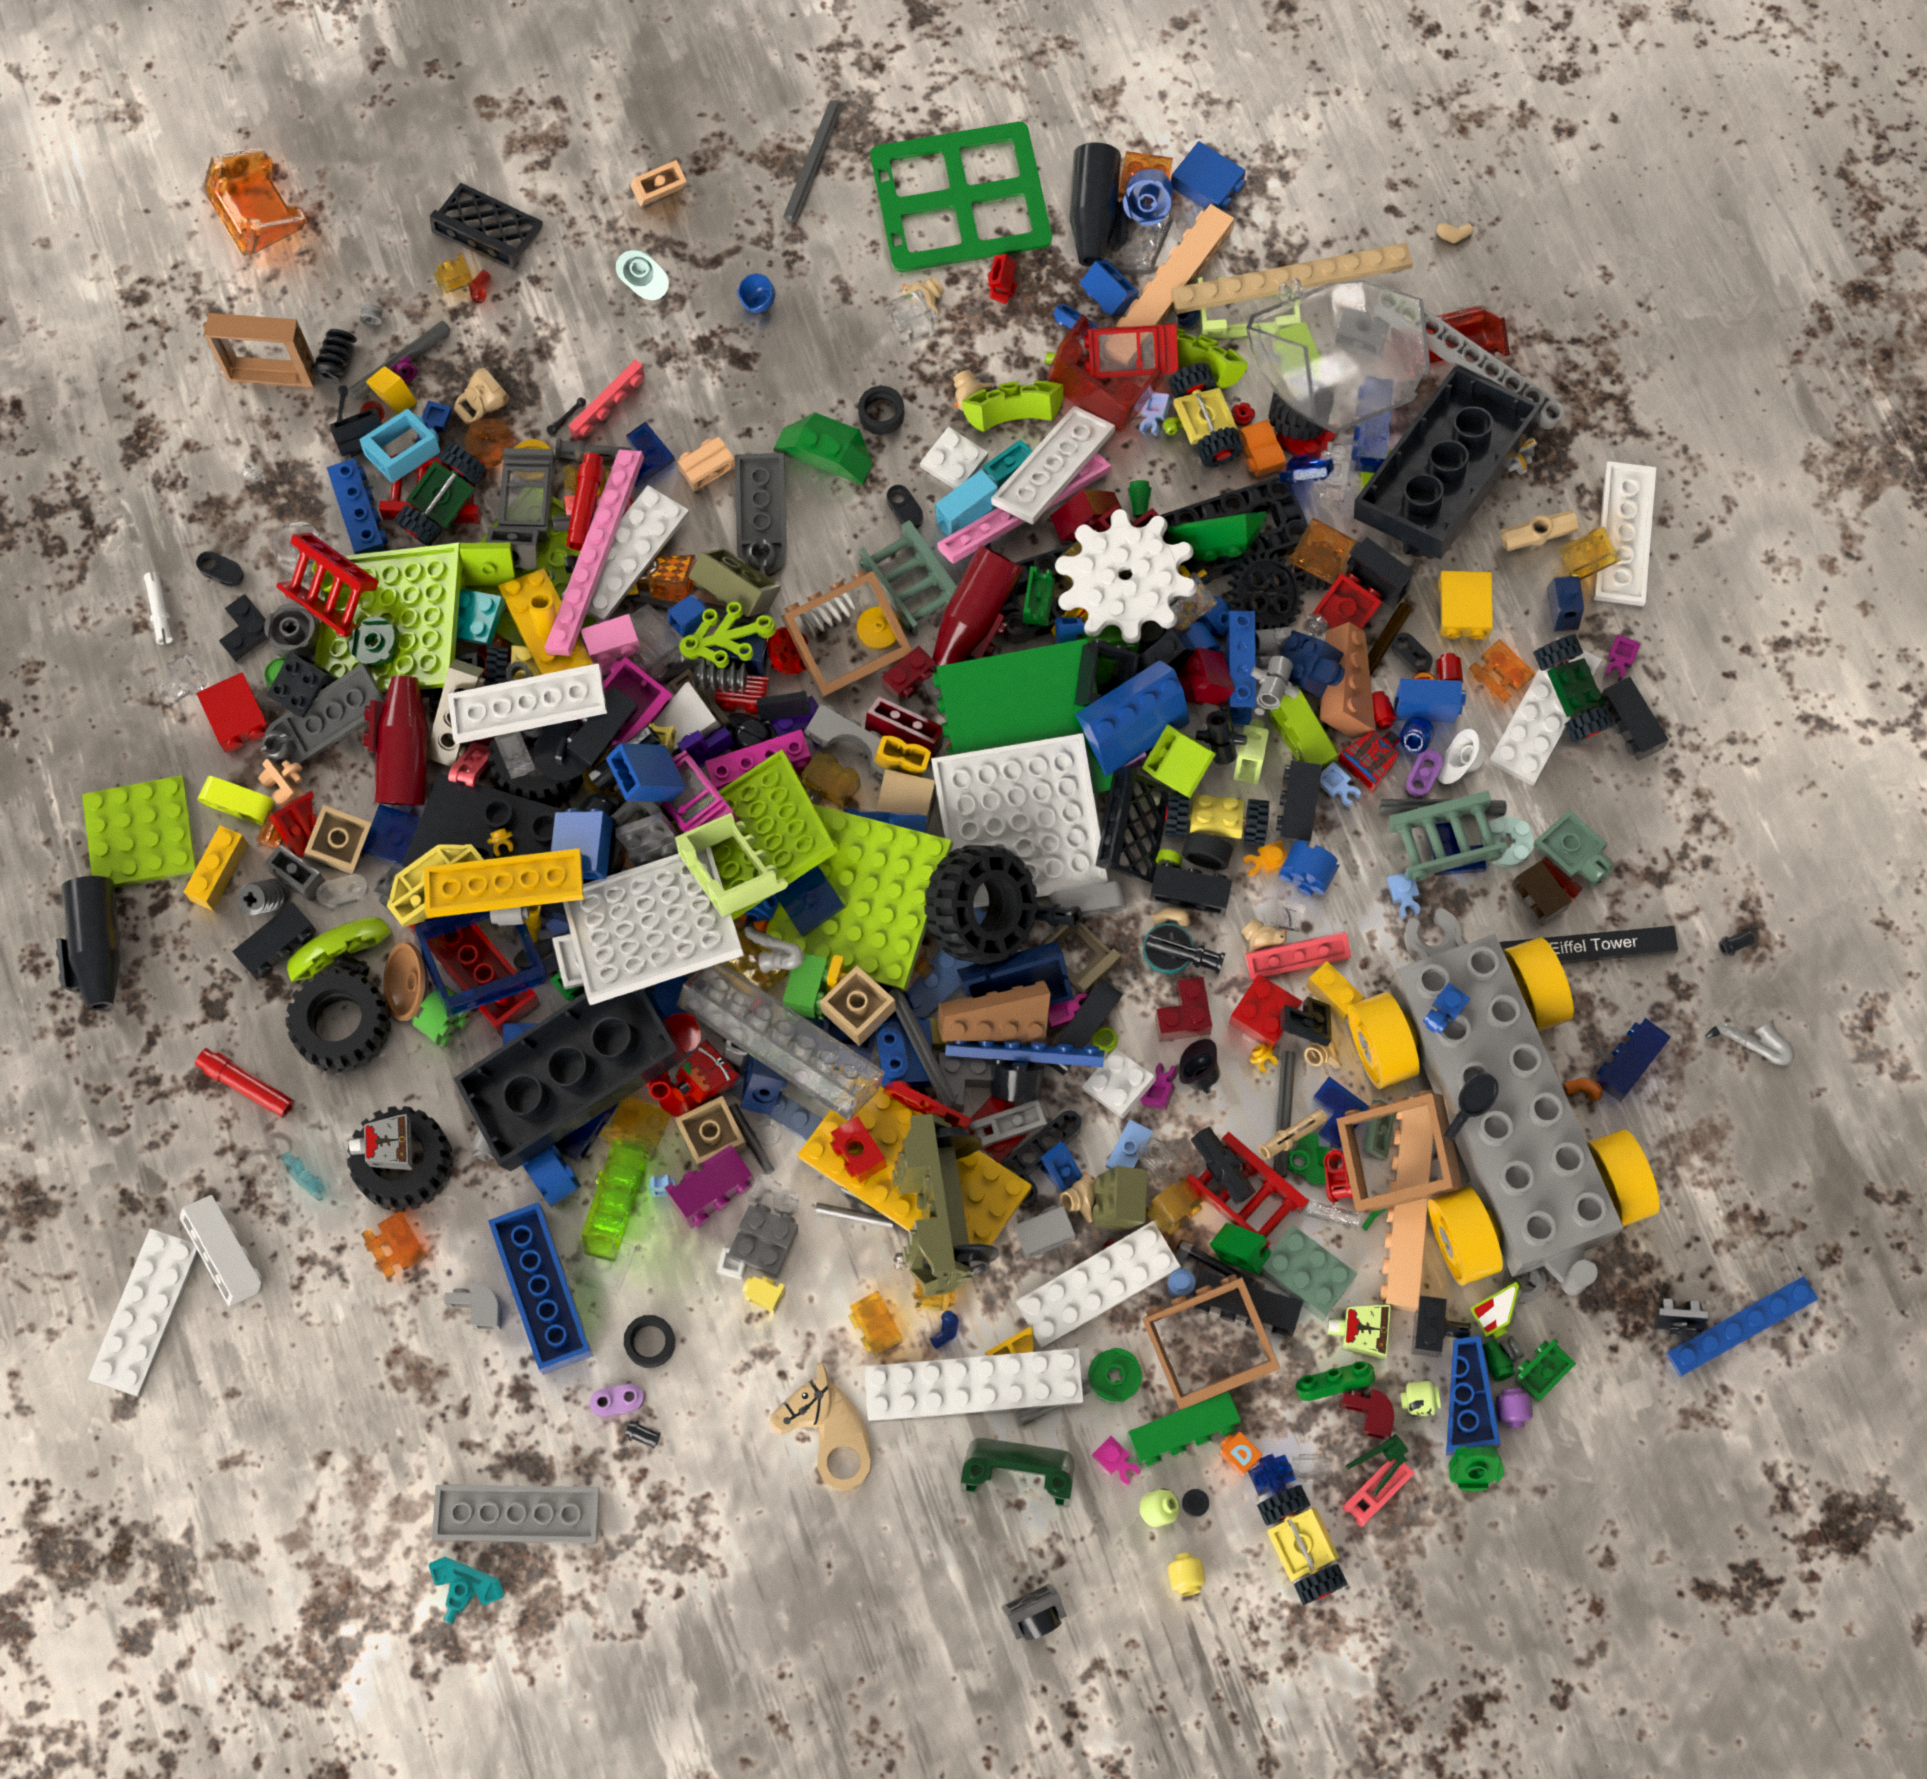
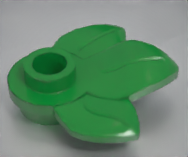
M1317 1133L1308 1134L1298 1141L1296 1149L1289 1152L1288 1170L1295 1175H1302L1310 1184L1324 1185L1326 1184L1324 1158L1332 1149L1319 1146ZM1297 1158L1303 1161V1165L1300 1167L1294 1164V1160Z

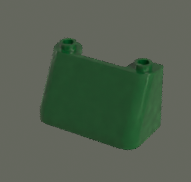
M976 1438L971 1441L967 1448L961 1476V1491L975 1493L978 1485L986 1481L990 1482L992 1468L1045 1476L1044 1490L1055 1498V1506L1069 1508L1075 1466L1074 1458L1065 1450Z

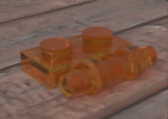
M1500 639L1482 654L1481 659L1486 663L1484 667H1481L1476 662L1469 667V670L1475 675L1474 678L1479 683L1483 682L1491 690L1490 693L1495 698L1499 697L1504 703L1512 697L1505 690L1508 686L1518 692L1535 676V672ZM1492 671L1502 678L1499 683L1489 675Z
M401 1211L377 1224L382 1234L374 1236L371 1229H367L361 1234L365 1240L364 1246L368 1252H372L377 1261L375 1264L379 1272H383L386 1279L396 1275L392 1266L398 1262L405 1271L427 1258L426 1253ZM388 1242L393 1254L386 1257L381 1246Z

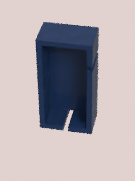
M1057 941L1016 952L1012 956L1008 955L1009 957L1001 962L985 963L984 967H981L978 963L957 969L964 998L986 996V993L997 991V993L1012 990V987L1021 985L1027 987L1035 985V982L1044 980L1051 993L1049 1006L1074 999L1069 977L1067 976L1068 972L1064 955Z

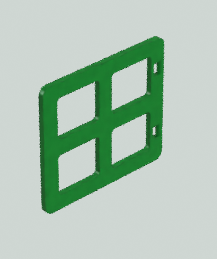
M1018 121L882 144L871 149L870 158L892 266L897 272H908L989 258L996 255L1042 249L1050 246L1052 243V233L1028 126L1024 122ZM1006 141L1013 143L1020 173L1018 177L974 185L967 184L960 154L961 149ZM935 153L943 154L950 185L948 189L904 197L897 196L890 165L892 161ZM888 171L889 181L881 182L880 172ZM1016 196H1023L1025 198L1032 228L1031 232L989 240H980L978 238L972 210L973 204ZM946 208H953L955 210L962 241L961 244L919 252L908 251L901 219L903 216ZM901 235L903 245L895 246L893 236Z

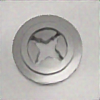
M1507 1268L1502 1281L1504 1288L1519 1282L1517 1277L1523 1278L1524 1275L1526 1276L1527 1273H1530L1528 1283L1532 1287L1525 1286L1522 1289L1519 1302L1525 1304L1537 1300L1543 1294L1546 1287V1278L1541 1268L1513 1278Z

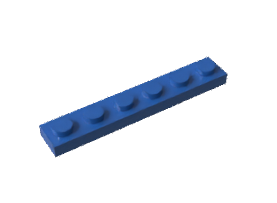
M947 1041L945 1056L1103 1067L1105 1050H1099L1097 1046H1084L1083 1049L1073 1048V1045L1058 1044L1057 1047H1051L1043 1042H1032L1031 1045L1020 1044V1041H1005V1043H996L994 1041Z
M1802 1276L1670 1350L1666 1355L1678 1375L1682 1377L1818 1300V1297L1806 1278Z

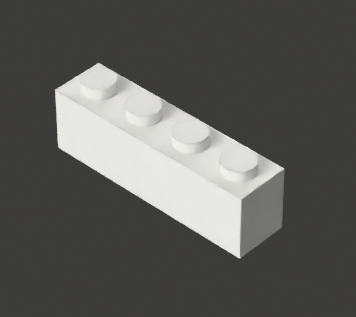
M210 1195L184 1206L179 1218L227 1305L232 1306L258 1294L262 1278L259 1271L251 1266L246 1248L240 1246L237 1241V1233L234 1226L227 1223L221 1203L216 1202L213 1196Z

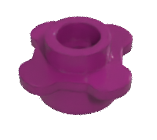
M407 356L402 357L398 364H393L390 368L392 372L402 378L405 384L411 382L418 374V369L411 364V359Z

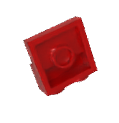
M1341 573L1312 614L1331 628L1350 622L1363 630L1383 605V602L1379 600L1382 595L1371 587L1366 591L1359 586L1361 580L1351 573L1347 577Z

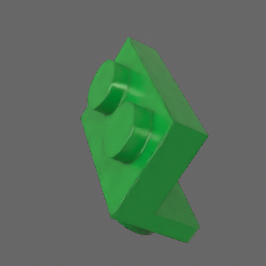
M1555 1338L1550 1344L1545 1340L1534 1351L1538 1356L1532 1362L1526 1359L1516 1369L1519 1375L1514 1380L1537 1403L1576 1365L1557 1345L1558 1341Z

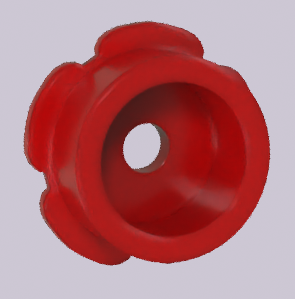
M1242 402L1240 405L1236 404L1232 407V417L1239 426L1248 425L1255 417V410L1248 403Z

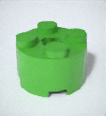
M444 985L443 990L437 987L421 1003L420 1006L424 1009L419 1017L414 1016L412 1024L437 1045H442L445 1048L451 1044L455 1033L459 1029L463 1030L469 1025L472 1019L468 1015L471 1005L448 986Z

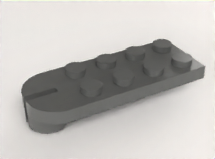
M784 453L735 455L737 556L760 571V554H765V575L772 574L778 571L787 559Z
M360 664L319 691L305 718H300L289 711L272 722L267 728L261 744V750L268 752L264 756L279 766H282L281 764L285 760H288L290 764L299 763L302 765L367 723L368 721H364L365 706H370V700L385 701V697L367 665ZM281 747V750L278 753H272Z

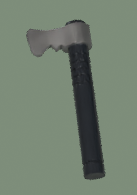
M1181 1239L1178 1243L1175 1258L1181 1266L1180 1269H1183L1181 1262L1185 1261V1257L1189 1255L1226 1277L1235 1274L1237 1278L1243 1277L1245 1284L1253 1285L1254 1279L1197 1249L1190 1241Z

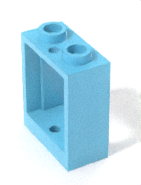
M408 408L359 439L364 455L391 483L396 482L440 453L438 441L440 440L437 433L432 428L428 429L423 419L418 414L414 415ZM412 428L422 440L391 459L381 448Z
M981 469L935 504L936 525L947 537L997 508L992 505L991 497L997 492L998 486L994 477L990 474L986 475Z

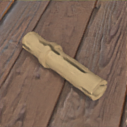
M1318 1108L1286 1130L1277 1131L1273 1138L1258 1146L1262 1158L1269 1160L1282 1150L1287 1151L1292 1148L1293 1143L1328 1122L1326 1113ZM1309 1124V1126L1298 1132V1129ZM1287 1136L1289 1137L1287 1140L1280 1143L1279 1145L1277 1144L1279 1141L1283 1140Z

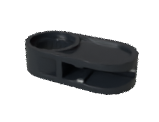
M903 485L890 487L887 491V503L901 525L910 520L916 529L921 527L923 524V511L910 491ZM895 493H902L905 499L903 502L896 503L891 497Z
M211 551L203 552L197 557L196 566L203 576L227 587H236L242 583L244 572L237 562ZM206 560H215L213 568L208 570L203 568V563Z

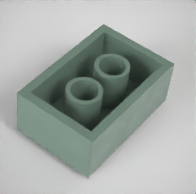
M1294 1225L1291 1226L1271 1252L1270 1257L1262 1266L1260 1272L1262 1276L1291 1298L1302 1301V1306L1321 1321L1326 1318L1358 1274Z

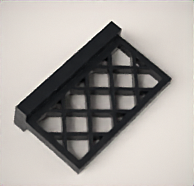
M461 182L439 211L434 210L430 215L432 232L512 270L519 264L518 258L543 226V221ZM464 192L470 195L472 200L459 202L458 197ZM487 203L493 208L480 212L478 205ZM475 207L476 213L463 215L461 208ZM458 209L460 216L450 217L445 214L448 211ZM508 213L513 217L511 220L500 222L498 215ZM495 216L496 223L483 224L482 218ZM478 219L480 226L471 227L466 225L465 221ZM529 223L533 227L530 230L521 231L519 224ZM516 226L517 232L504 235L502 228ZM499 229L501 235L492 237L487 235L486 231ZM520 239L521 243L515 248L508 245L506 241Z
M1130 766L1113 772L1095 866L1102 869L1110 868L1145 884H1153L1157 865L1156 857L1160 850L1170 788L1138 775L1137 770ZM1135 782L1139 783L1143 792L1138 796L1134 792ZM1154 790L1161 793L1160 803L1157 805L1151 795V792ZM1144 796L1150 807L1146 812L1143 811L1139 802ZM1131 804H1133L1138 814V817L1133 820L1129 814ZM1153 813L1156 820L1154 828H1151L1146 817ZM1139 820L1146 831L1141 836L1134 825ZM1127 828H1129V831L1134 839L1130 843H1127L1125 839V831ZM1147 836L1152 844L1149 852H1147L1142 842ZM1135 844L1141 854V857L1136 860L1130 850V847ZM1123 851L1129 862L1127 866L1119 864ZM1143 860L1147 867L1146 875L1141 873L1137 865Z

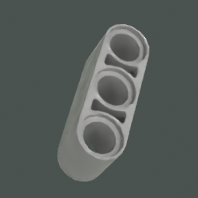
M1119 881L1064 889L1049 894L1050 905L1057 903L1061 907L1069 908L1079 906L1082 918L1116 913L1127 908L1123 886Z

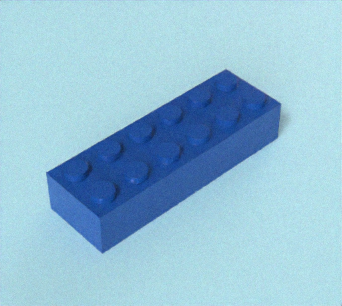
M536 1202L488 1220L539 1371L545 1375L593 1357L590 1343L540 1203Z

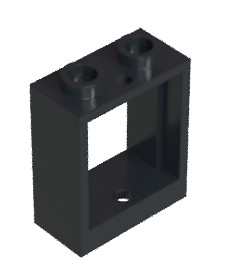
M1366 537L1362 543L1357 542L1350 550L1349 554L1351 557L1347 561L1349 566L1346 575L1351 573L1361 580L1360 585L1366 590L1371 587L1382 595L1380 600L1394 609L1409 592L1415 572L1370 538Z
M1093 640V643L1083 645L1074 705L1087 707L1103 697V695L1093 693L1098 656L1119 662L1115 687L1117 688L1136 676L1139 654L1129 651L1130 648L1126 646H1109L1105 640Z

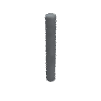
M737 1103L732 1104L728 1108L764 1173L766 1175L771 1174L775 1171L773 1165Z
M818 1202L815 1207V1213L887 1228H893L894 1221L882 1215Z

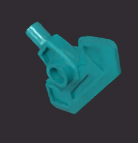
M446 1556L428 1565L435 1586L450 1583L445 1604L448 1609L443 1618L448 1623H454L458 1612L462 1613L475 1594L483 1606L504 1598L505 1594L498 1578Z

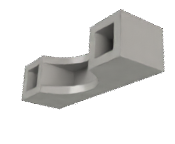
M820 704L805 730L804 737L823 748H827L829 745L839 741H849L859 745L869 758V774L883 781L885 768L878 766L873 761L882 735L872 730L870 732L865 730L855 719L844 718L839 715V711L829 705L825 707Z

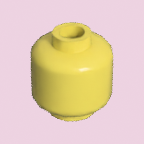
M1182 1553L1176 1555L1175 1561L1168 1565L1172 1590L1179 1592L1180 1596H1189L1201 1592L1200 1588L1206 1584L1201 1559L1192 1557L1191 1553Z

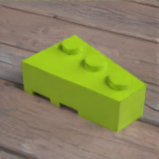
M1301 690L1295 699L1288 695L1283 696L1280 706L1277 709L1270 710L1269 721L1297 761L1321 764L1322 771H1324L1333 761L1336 763L1338 756L1337 747L1328 739Z

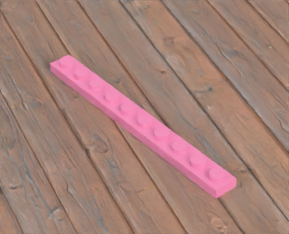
M619 450L546 642L544 649L547 654L571 656L644 460L642 451Z

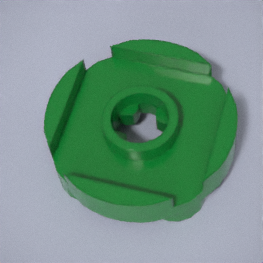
M1121 1348L1105 1350L1097 1354L1089 1366V1384L1095 1395L1101 1400L1109 1403H1124L1133 1397L1140 1388L1142 1381L1141 1367L1136 1357L1127 1350ZM1119 1369V1375L1123 1377L1122 1380H1116L1115 1383L1111 1382V1377L1107 1373Z
M1492 1446L1459 1447L1455 1450V1456L1451 1458L1448 1464L1450 1481L1457 1483L1459 1489L1469 1492L1486 1490L1489 1488V1483L1495 1480L1497 1484L1504 1475L1502 1458L1498 1454V1450Z

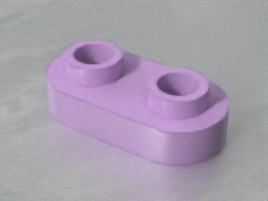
M635 1384L600 1389L591 1396L590 1407L595 1415L602 1418L631 1413L642 1407L644 1394ZM634 1393L635 1397L632 1401L628 1402L625 1400L626 1394ZM602 1398L608 1399V1404L605 1407H600L598 1404Z

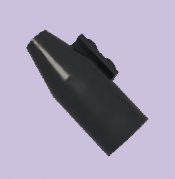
M1099 142L1082 144L1073 153L1069 219L1078 261L1086 267H1091L1095 261L1103 260L1108 245L1112 246L1113 252H1117L1127 242L1129 234L1128 230H1126V223L1129 217L1124 210L1123 199L1118 202L1121 153L1114 146Z
M104 876L73 878L61 885L66 940L63 938L56 939V956L60 972L58 976L59 982L63 989L74 993L81 992L87 1009L94 1011L109 1009L114 1005L122 956L114 881Z

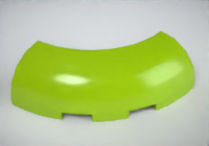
M1177 328L1178 367H1190V364L1194 363L1196 365L1198 362L1202 364L1207 363L1216 381L1215 385L1220 389L1236 384L1243 377L1248 363L1231 348L1227 352L1217 346L1218 341L1201 334L1199 338L1184 334V329Z
M1018 381L999 384V389L989 392L982 389L962 400V408L968 421L976 429L983 432L997 424L1016 419L1034 418L1052 421L1061 408L1064 387L1063 384L1048 381H1034V385H1019Z
M374 916L353 920L332 928L307 942L290 957L287 964L291 981L311 979L314 977V974L319 973L325 967L334 962L333 957L344 953L346 950L349 954L366 948L379 946L391 933V930L384 920Z

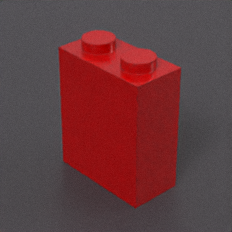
M243 672L196 693L224 752L235 751L241 748L244 743L251 740H259L265 736L269 725Z

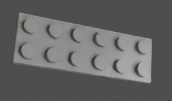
M435 1485L432 1540L597 1544L600 1488Z

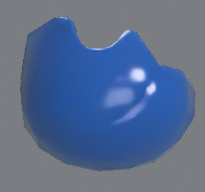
M758 273L748 275L740 282L737 289V295L742 305L751 313L767 311L774 304L776 292L774 286L765 275Z

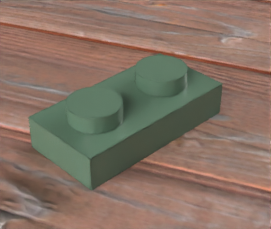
M1372 1100V1104L1384 1103L1385 1106L1389 1105L1382 1100ZM1395 1114L1368 1121L1363 1151L1379 1159L1388 1158Z

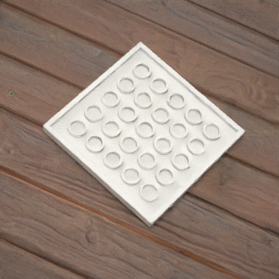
M1083 733L931 758L944 838L954 842L951 851L966 845L998 846L999 848H1006L1012 851L1015 856H1018L1025 863L1024 867L1028 868L1033 876L1032 882L1037 889L1036 897L1047 896L1059 890L1108 882L1106 869L1095 866L1101 836ZM983 883L976 892L974 908L989 905L988 892Z
M711 847L696 852L698 860L712 880L717 879L722 886ZM679 854L608 876L606 879H598L583 884V900L563 902L586 996L590 1005L744 955L732 915L728 914L722 917Z

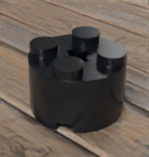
M992 1059L991 1095L1005 1101H1014V1097H1023V1102L1041 1099L1044 1063Z

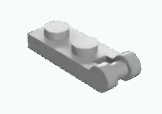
M1036 1100L973 1121L968 1126L971 1133L981 1138L982 1147L979 1149L981 1150L993 1144L1047 1126V1122L1040 1103ZM991 1126L994 1134L986 1136L984 1129Z

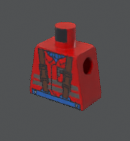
M1391 730L1382 738L1376 732L1371 731L1340 753L1338 762L1367 789L1374 793L1397 761L1399 754L1393 748L1400 742V738Z

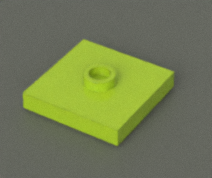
M511 542L460 543V554L466 586H498L516 579Z

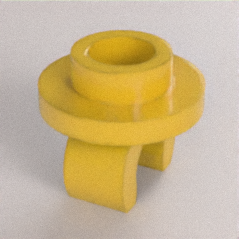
M505 828L490 833L491 838L487 839L488 844L495 843L493 851L496 856L501 854L499 850L500 844H506L509 852L513 851V843L507 839L513 836L511 831L506 832Z
M1261 1044L1251 1051L1250 1062L1256 1063L1257 1069L1263 1073L1267 1072L1264 1067L1265 1060L1269 1059L1270 1063L1275 1066L1278 1064L1276 1057L1271 1055L1274 1051L1272 1046Z

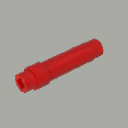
M596 453L584 454L576 479L578 483L566 546L577 551H581L589 531L598 487L601 485L604 471L602 468L603 457Z
M204 1048L198 1055L195 1066L204 1070V1074L213 1080L226 1084L282 1118L286 1117L292 1109L293 1099L234 1064L232 1059L222 1053H215L208 1048Z

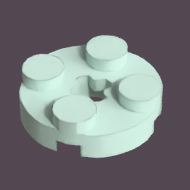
M1510 816L1491 820L1489 826L1495 844L1502 843L1501 839H1505V837H1510L1514 841L1510 848L1506 849L1503 857L1492 863L1503 868H1513L1520 865L1521 862L1530 856L1534 846V838L1529 824ZM1483 838L1481 839L1482 848L1485 847Z

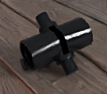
M1222 702L1219 705L1220 710L1211 712L1206 717V731H1196V740L1205 741L1206 744H1210L1211 751L1216 753L1213 758L1214 762L1226 765L1236 759L1235 747L1237 745H1246L1247 736L1240 735L1234 731L1230 704Z

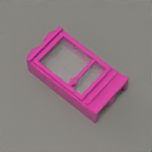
M686 750L672 758L686 788L672 802L661 803L684 833L729 813H732L736 823L741 821Z

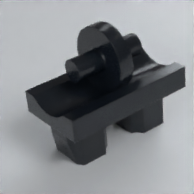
M1662 1299L1654 1326L1655 1329L1668 1330V1334H1677L1678 1342L1685 1343L1687 1335L1696 1336V1332L1704 1331L1705 1322L1708 1321V1311H1703L1700 1301L1690 1300L1686 1302L1685 1310H1678L1673 1299Z

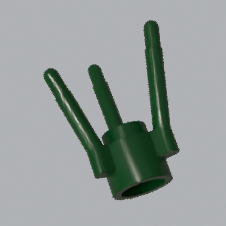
M1394 1434L1382 1445L1354 1459L1345 1466L1346 1469H1350L1381 1452L1389 1462L1393 1459L1395 1460V1463L1372 1492L1374 1496L1378 1495L1396 1470L1407 1461L1404 1455L1409 1450L1397 1434Z

